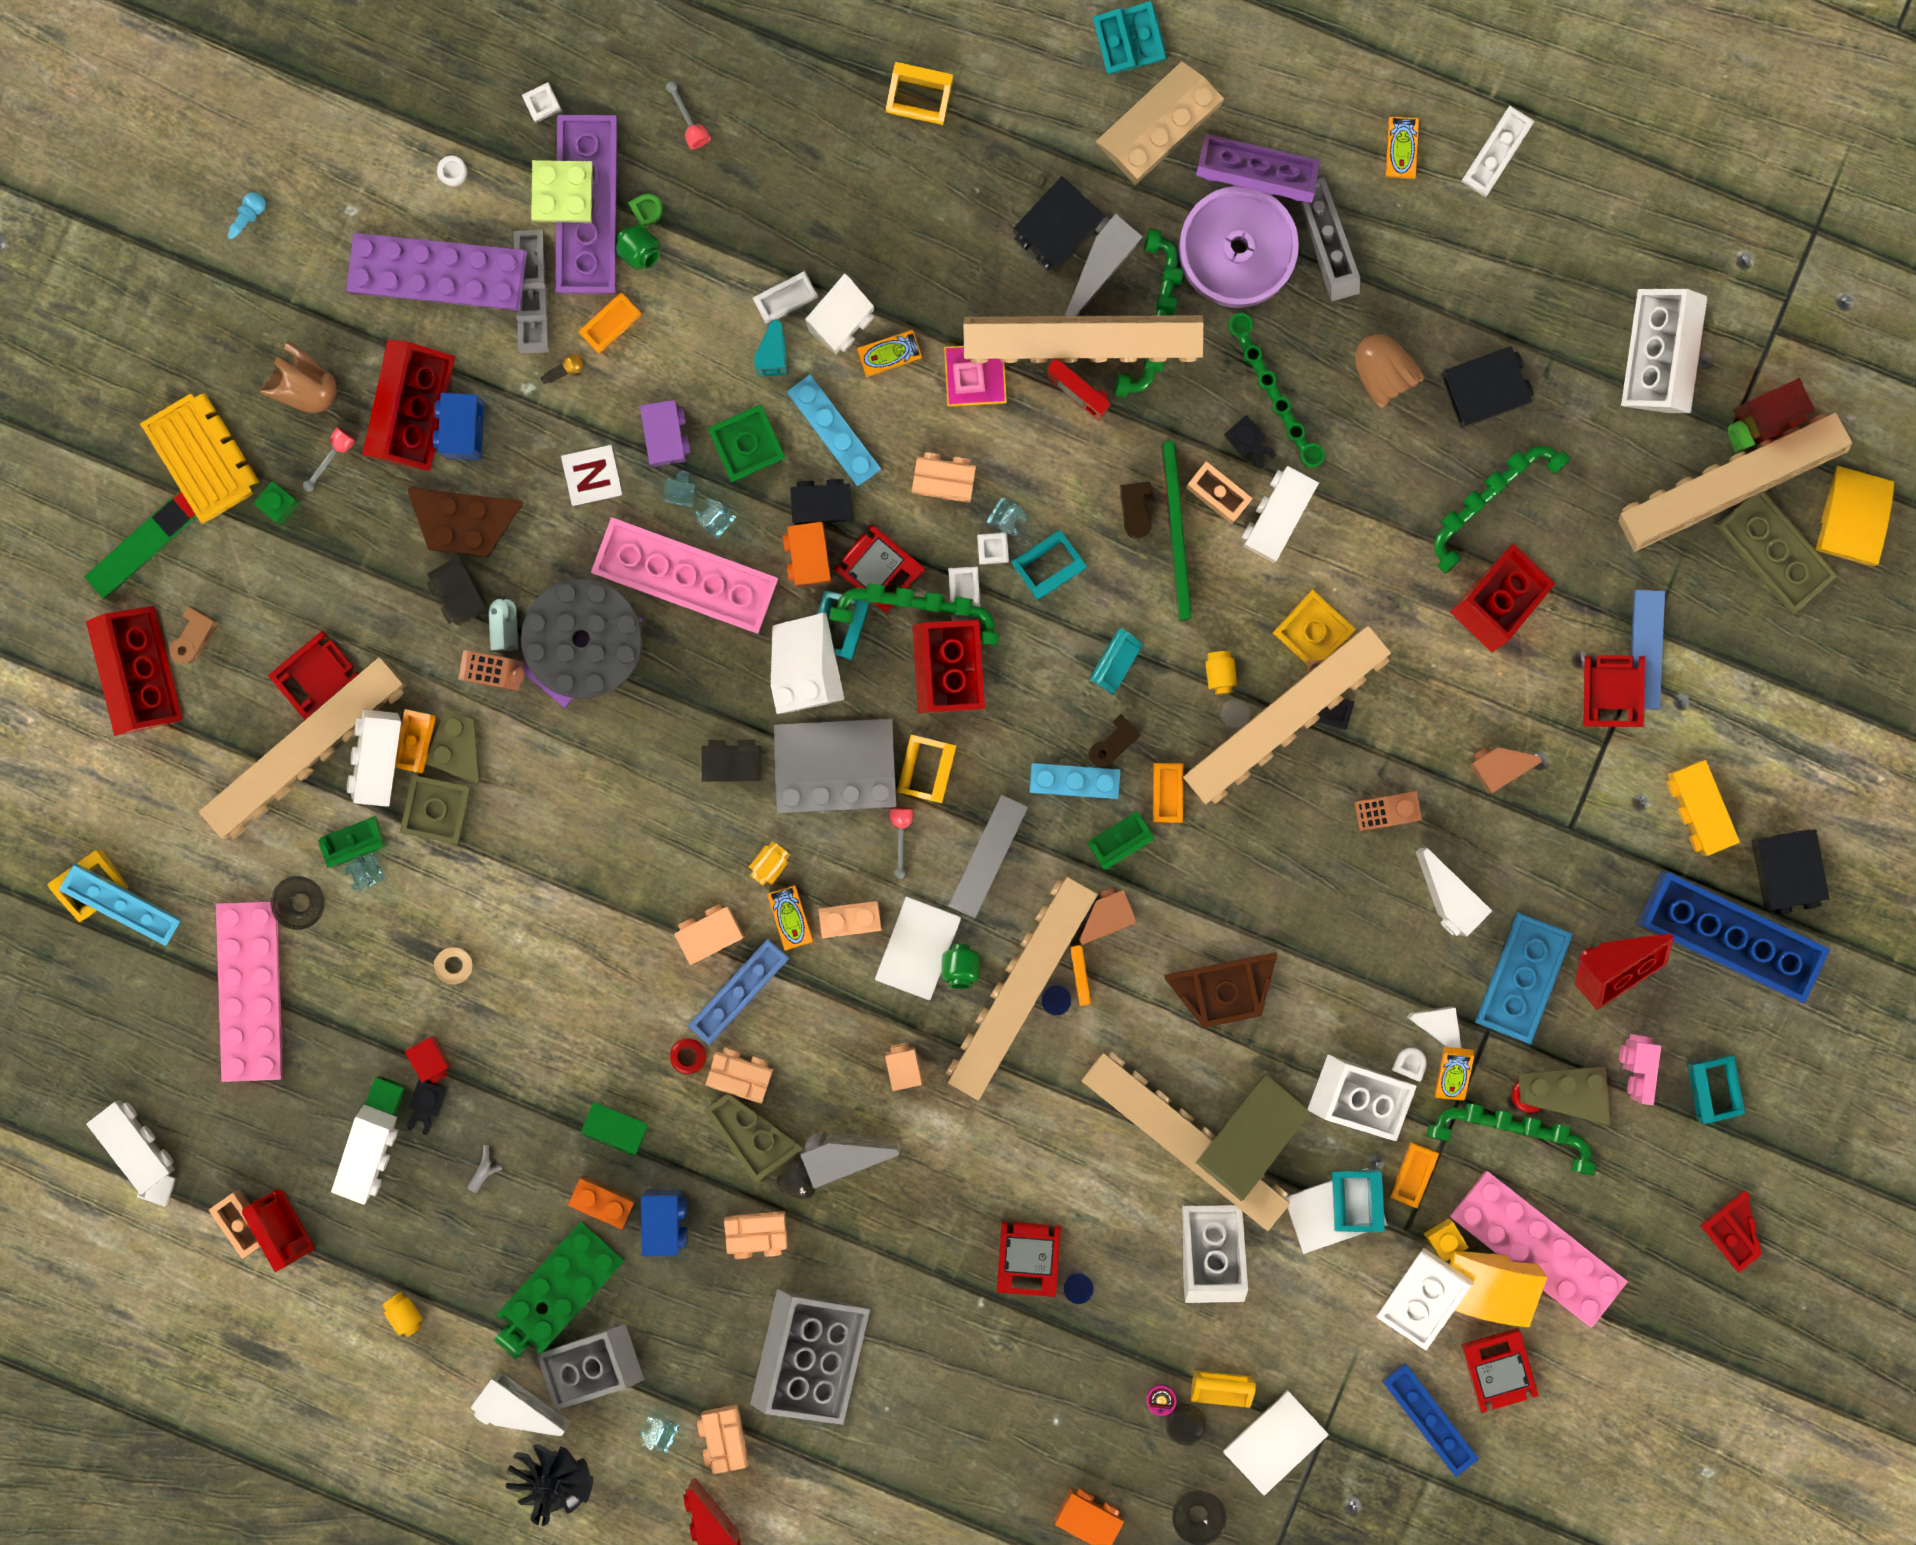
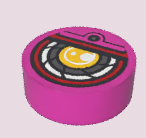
M1166 1385L1152 1387L1146 1396L1147 1406L1155 1415L1165 1416L1170 1414L1176 1406L1174 1391Z

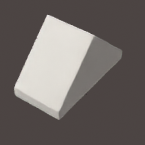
M1451 1006L1411 1012L1407 1016L1408 1019L1446 1047L1462 1048L1456 1008Z

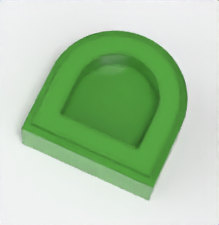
M643 194L628 202L640 226L645 229L658 222L663 215L662 202L653 194Z
M1740 420L1729 425L1728 436L1736 454L1742 451L1746 452L1755 445L1751 433L1743 421Z

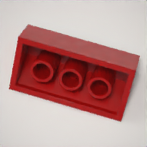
M387 340L362 456L430 471L435 451L433 447L434 430H439V418H435V402L440 400L441 393L448 392L455 360L454 355L408 341Z
M155 606L104 613L87 620L86 625L114 736L140 732L182 721L183 717Z

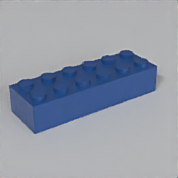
M1669 872L1660 873L1636 924L1656 935L1670 933L1673 936V943L1801 1003L1806 1002L1830 951L1829 948Z

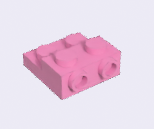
M1630 1034L1629 1039H1626V1045L1621 1046L1619 1061L1623 1063V1069L1634 1072V1076H1630L1628 1079L1627 1093L1631 1094L1630 1099L1633 1101L1654 1105L1661 1045L1654 1044V1038Z

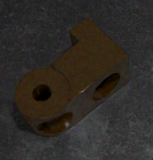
M1150 481L1120 485L1125 531L1133 539L1144 538L1150 532L1152 524L1150 518L1146 515L1144 496L1151 495Z
M1122 714L1112 722L1117 729L1103 742H1097L1090 748L1089 759L1097 767L1102 768L1112 764L1141 736Z

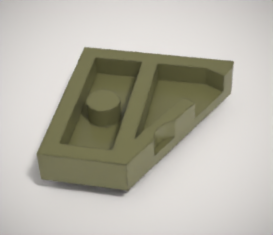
M446 708L427 754L425 764L479 784L480 775L478 772L475 719Z

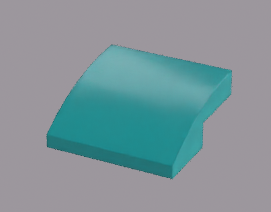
M1152 1L1124 10L1119 8L1093 17L1108 75L1168 60Z

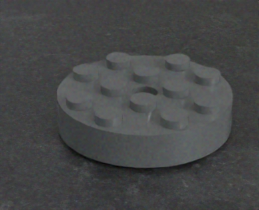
M590 579L567 580L545 590L529 608L521 633L523 655L536 679L551 691L575 699L597 698L619 688L635 670L641 656L643 644L641 624L636 611L629 601L612 587ZM584 630L589 634L590 641L585 647H578L573 639H575L577 633Z

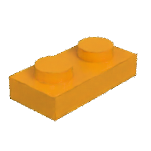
M408 709L404 710L395 768L423 774L436 716Z

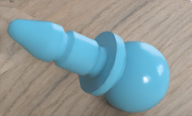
M250 192L244 196L242 206H239L237 209L239 215L230 226L228 232L229 239L239 235L242 232V228L249 221L254 222L257 218L256 216L264 212L266 201L261 194Z

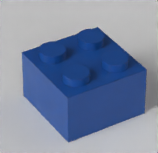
M441 393L440 400H436L435 418H439V430H434L433 447L438 448L437 453L444 458L481 461L485 402L478 395Z
M646 1190L641 1196L642 1256H678L682 1248H685V1245H687L688 1229L687 1227H682V1218H685V1215H687L688 1201L687 1197H682V1190Z

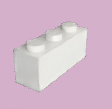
M1289 466L1283 472L1278 470L1270 483V486L1274 487L1272 494L1269 498L1264 496L1256 509V512L1260 513L1259 518L1255 524L1250 522L1242 535V538L1246 540L1243 547L1275 563L1319 482Z
M362 709L361 718H356L354 734L359 736L357 747H352L351 765H355L353 776L349 775L347 780V793H351L353 803L389 807L401 719L398 713Z
M122 1100L112 1103L86 1125L141 1195L175 1171L172 1166L174 1161L164 1149L160 1151L153 1142L156 1138L147 1126L144 1125L142 1127L135 1118L137 1117L135 1109L128 1102L123 1103Z
M363 1105L355 1117L333 1184L332 1193L365 1205L370 1195L376 1196L382 1182L381 1179H378L379 1172L385 1170L390 1155L386 1154L387 1147H392L398 1130L394 1128L397 1117Z

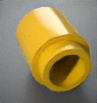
M1231 651L1208 653V661H1205L1208 689L1215 690V695L1233 693L1232 688L1238 686L1235 658L1231 657Z
M771 841L768 846L765 845L748 867L752 870L749 876L762 886L766 882L772 885L789 863L787 860L791 854Z
M402 1291L382 1304L385 1310L383 1314L398 1336L404 1333L408 1338L422 1328L419 1322L423 1320V1317L409 1296L405 1297Z

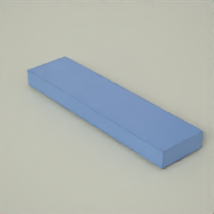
M1634 590L1631 656H1634V668H1638L1639 656H1646L1645 709L1660 710L1665 591Z
M768 938L691 1021L688 1027L710 1046L790 957Z

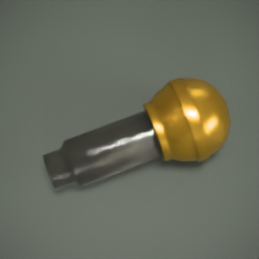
M569 354L562 364L546 372L540 379L546 385L567 374H578L583 369V361L577 354Z

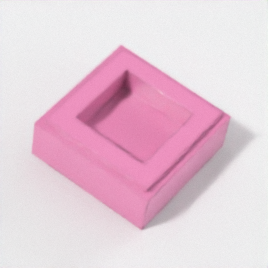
M965 362L953 364L956 394L985 391L982 363Z

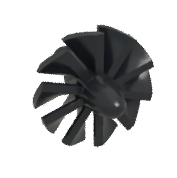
M536 1444L533 1445V1448L541 1464L538 1465L533 1462L529 1454L516 1452L513 1457L528 1466L530 1470L516 1469L509 1465L506 1473L508 1475H517L527 1482L519 1484L506 1483V1488L514 1492L523 1490L533 1491L532 1495L518 1500L517 1503L520 1505H534L530 1518L532 1523L539 1526L540 1518L543 1516L542 1526H545L549 1523L552 1512L564 1507L568 1514L573 1512L582 1502L587 1503L594 1478L590 1476L587 1462L583 1458L576 1461L566 1448L560 1446L557 1452L556 1450L550 1451L542 1445Z

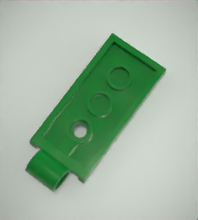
M580 1221L496 1314L500 1319L504 1318L508 1324L494 1341L515 1360L530 1343L537 1348L536 1351L541 1355L625 1260ZM541 1302L546 1303L548 1306V1311L545 1314L537 1312L536 1307Z

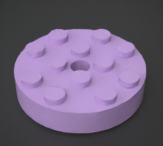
M1236 186L1222 188L1200 200L1187 216L1179 238V259L1183 273L1190 285L1207 300L1230 308L1254 306L1273 297L1285 285L1292 274L1299 250L1297 229L1287 209L1273 196L1250 188H1238ZM1236 240L1242 241L1246 245V251L1240 254L1237 253L1235 256L1231 243Z

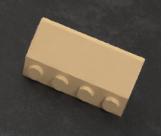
M1181 61L1098 138L1095 143L1136 185L1222 105L1224 98L1204 76Z

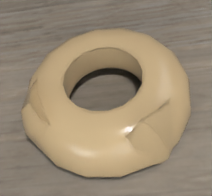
M462 946L445 948L434 959L436 975L447 984L455 985L462 983L472 973L473 963L471 956ZM449 957H458L462 961V968L458 972H450L445 966V961Z

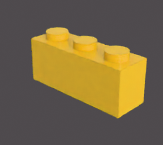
M1699 760L1667 774L1669 777V781H1666L1668 790L1673 798L1677 797L1681 806L1678 809V814L1684 825L1688 824L1692 835L1689 836V840L1696 853L1700 852L1701 856H1708L1740 843L1706 760Z

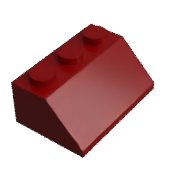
M979 620L926 622L912 625L918 714L985 709Z

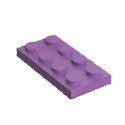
M1205 133L1196 176L1203 177L1209 181L1233 184L1238 188L1262 191L1268 195L1275 194L1291 198L1295 201L1312 203L1320 160Z

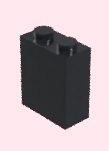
M1061 176L1013 228V233L1016 235L1014 240L1025 251L1030 248L1038 255L1036 261L1045 270L1049 271L1052 268L1057 273L1095 232L1098 225L1105 218V215Z
M1512 346L1446 369L1441 373L1461 429L1521 408L1532 402L1531 396H1534L1533 388L1528 379L1524 380L1521 368L1524 367L1522 358L1518 351L1514 352Z
M1816 829L1801 830L1751 840L1765 910H1774L1775 915L1793 912L1792 906L1803 904L1804 909L1821 907V901L1830 899Z

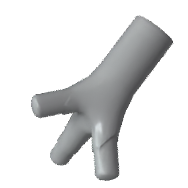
M489 1145L483 1146L481 1163L467 1185V1188L474 1193L478 1192L489 1175L502 1170L501 1164L490 1167Z

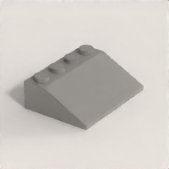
M892 719L774 725L777 813L897 807Z
M822 1131L808 1137V1142H806L800 1155L813 1188H817L899 1156L901 1143L899 1139L839 1133L826 1135V1132Z
M777 1289L750 1405L764 1414L843 1425L870 1309L811 1294Z

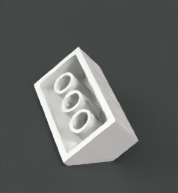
M1638 289L1621 406L1663 413H1691L1707 296L1689 289Z

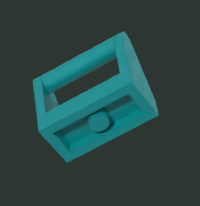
M778 320L771 321L754 356L755 371L758 377L788 375L785 334Z
M1058 530L1011 561L1036 601H1039L1087 568L1061 530ZM1062 543L1074 562L1035 586L1023 568Z
M824 590L817 614L826 613L828 619L833 601H839L842 595ZM854 600L850 604L855 606L853 623L849 625L842 650L834 648L835 656L853 660L870 605L869 602Z
M1119 627L1088 681L1114 695L1141 650L1143 643Z
M1735 1055L1687 1063L1697 1122L1706 1124L1745 1114ZM1724 1064L1732 1109L1713 1112L1706 1069Z
M1379 1169L1332 1171L1334 1231L1385 1232L1382 1171ZM1344 1178H1367L1369 1223L1346 1224Z

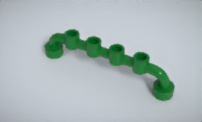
M1149 228L1145 239L1144 251L1156 254L1158 248H1160L1167 255L1166 265L1162 274L1160 294L1156 303L1155 316L1173 315L1176 309L1177 297L1171 296L1173 285H1180L1183 269L1177 267L1178 251L1176 246L1170 240L1161 237V230ZM1145 358L1143 375L1138 381H1131V375L1119 372L1115 383L1114 396L1126 398L1128 393H1139L1146 390L1154 379L1155 371L1162 372L1164 362H1151L1149 358Z
M1245 313L1233 315L1229 320L1228 330L1232 336L1238 339L1243 348L1244 361L1252 365L1258 375L1257 384L1259 388L1266 391L1273 402L1272 412L1276 416L1281 417L1287 428V439L1295 442L1300 451V460L1304 466L1308 468L1318 467L1324 461V449L1316 443L1309 444L1305 438L1304 426L1297 423L1290 411V401L1282 396L1276 385L1275 374L1268 371L1261 358V349L1253 344L1249 336L1253 327L1251 318ZM1250 350L1255 351L1258 358L1255 360L1250 359L1247 352ZM1262 377H1270L1272 384L1269 386L1264 385ZM1283 402L1286 405V410L1283 412L1277 410L1276 403ZM1298 428L1301 433L1300 437H1293L1290 430Z
M1543 445L1533 447L1524 455L1517 451L1506 462L1510 467L1502 475L1498 470L1495 471L1484 482L1488 487L1481 494L1476 490L1473 491L1462 502L1466 507L1459 514L1453 510L1441 521L1444 527L1436 535L1434 541V551L1440 560L1437 567L1446 574L1462 559L1455 550H1452L1450 553L1447 551L1446 541L1459 531L1474 515L1481 511L1488 502L1503 491L1510 482L1525 471L1532 462L1540 457L1548 459L1550 462L1546 467L1555 475L1572 458L1564 450L1558 453L1551 447Z
M868 583L867 589L852 588L846 591L840 597L837 608L831 607L830 620L853 623L854 611L849 610V606L854 600L975 617L980 619L983 624V630H980L981 643L998 645L1000 633L994 632L995 627L992 615L985 608L972 605L973 599L955 596V601L949 602L943 601V594L926 592L925 598L914 596L915 590L897 587L896 593L884 592L885 585Z
M1467 1103L1466 1109L1452 1107L1444 1110L1438 1116L1435 1126H1428L1426 1137L1450 1142L1452 1133L1451 1129H1447V1124L1453 1119H1458L1528 1137L1573 1146L1579 1150L1580 1158L1579 1160L1573 1159L1571 1171L1591 1176L1595 1175L1597 1164L1591 1163L1592 1152L1589 1144L1583 1138L1570 1134L1571 1127L1553 1124V1128L1548 1129L1541 1127L1542 1121L1538 1119L1524 1117V1122L1512 1120V1113L1496 1110L1495 1116L1483 1113L1484 1107Z

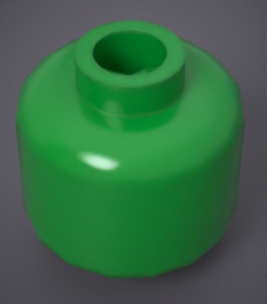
M636 225L624 228L617 236V255L636 270L648 269L658 260L660 256L659 240L644 227Z
M953 944L952 949L942 954V979L949 983L951 988H971L972 983L977 982L980 978V955L976 951L971 950L968 944Z

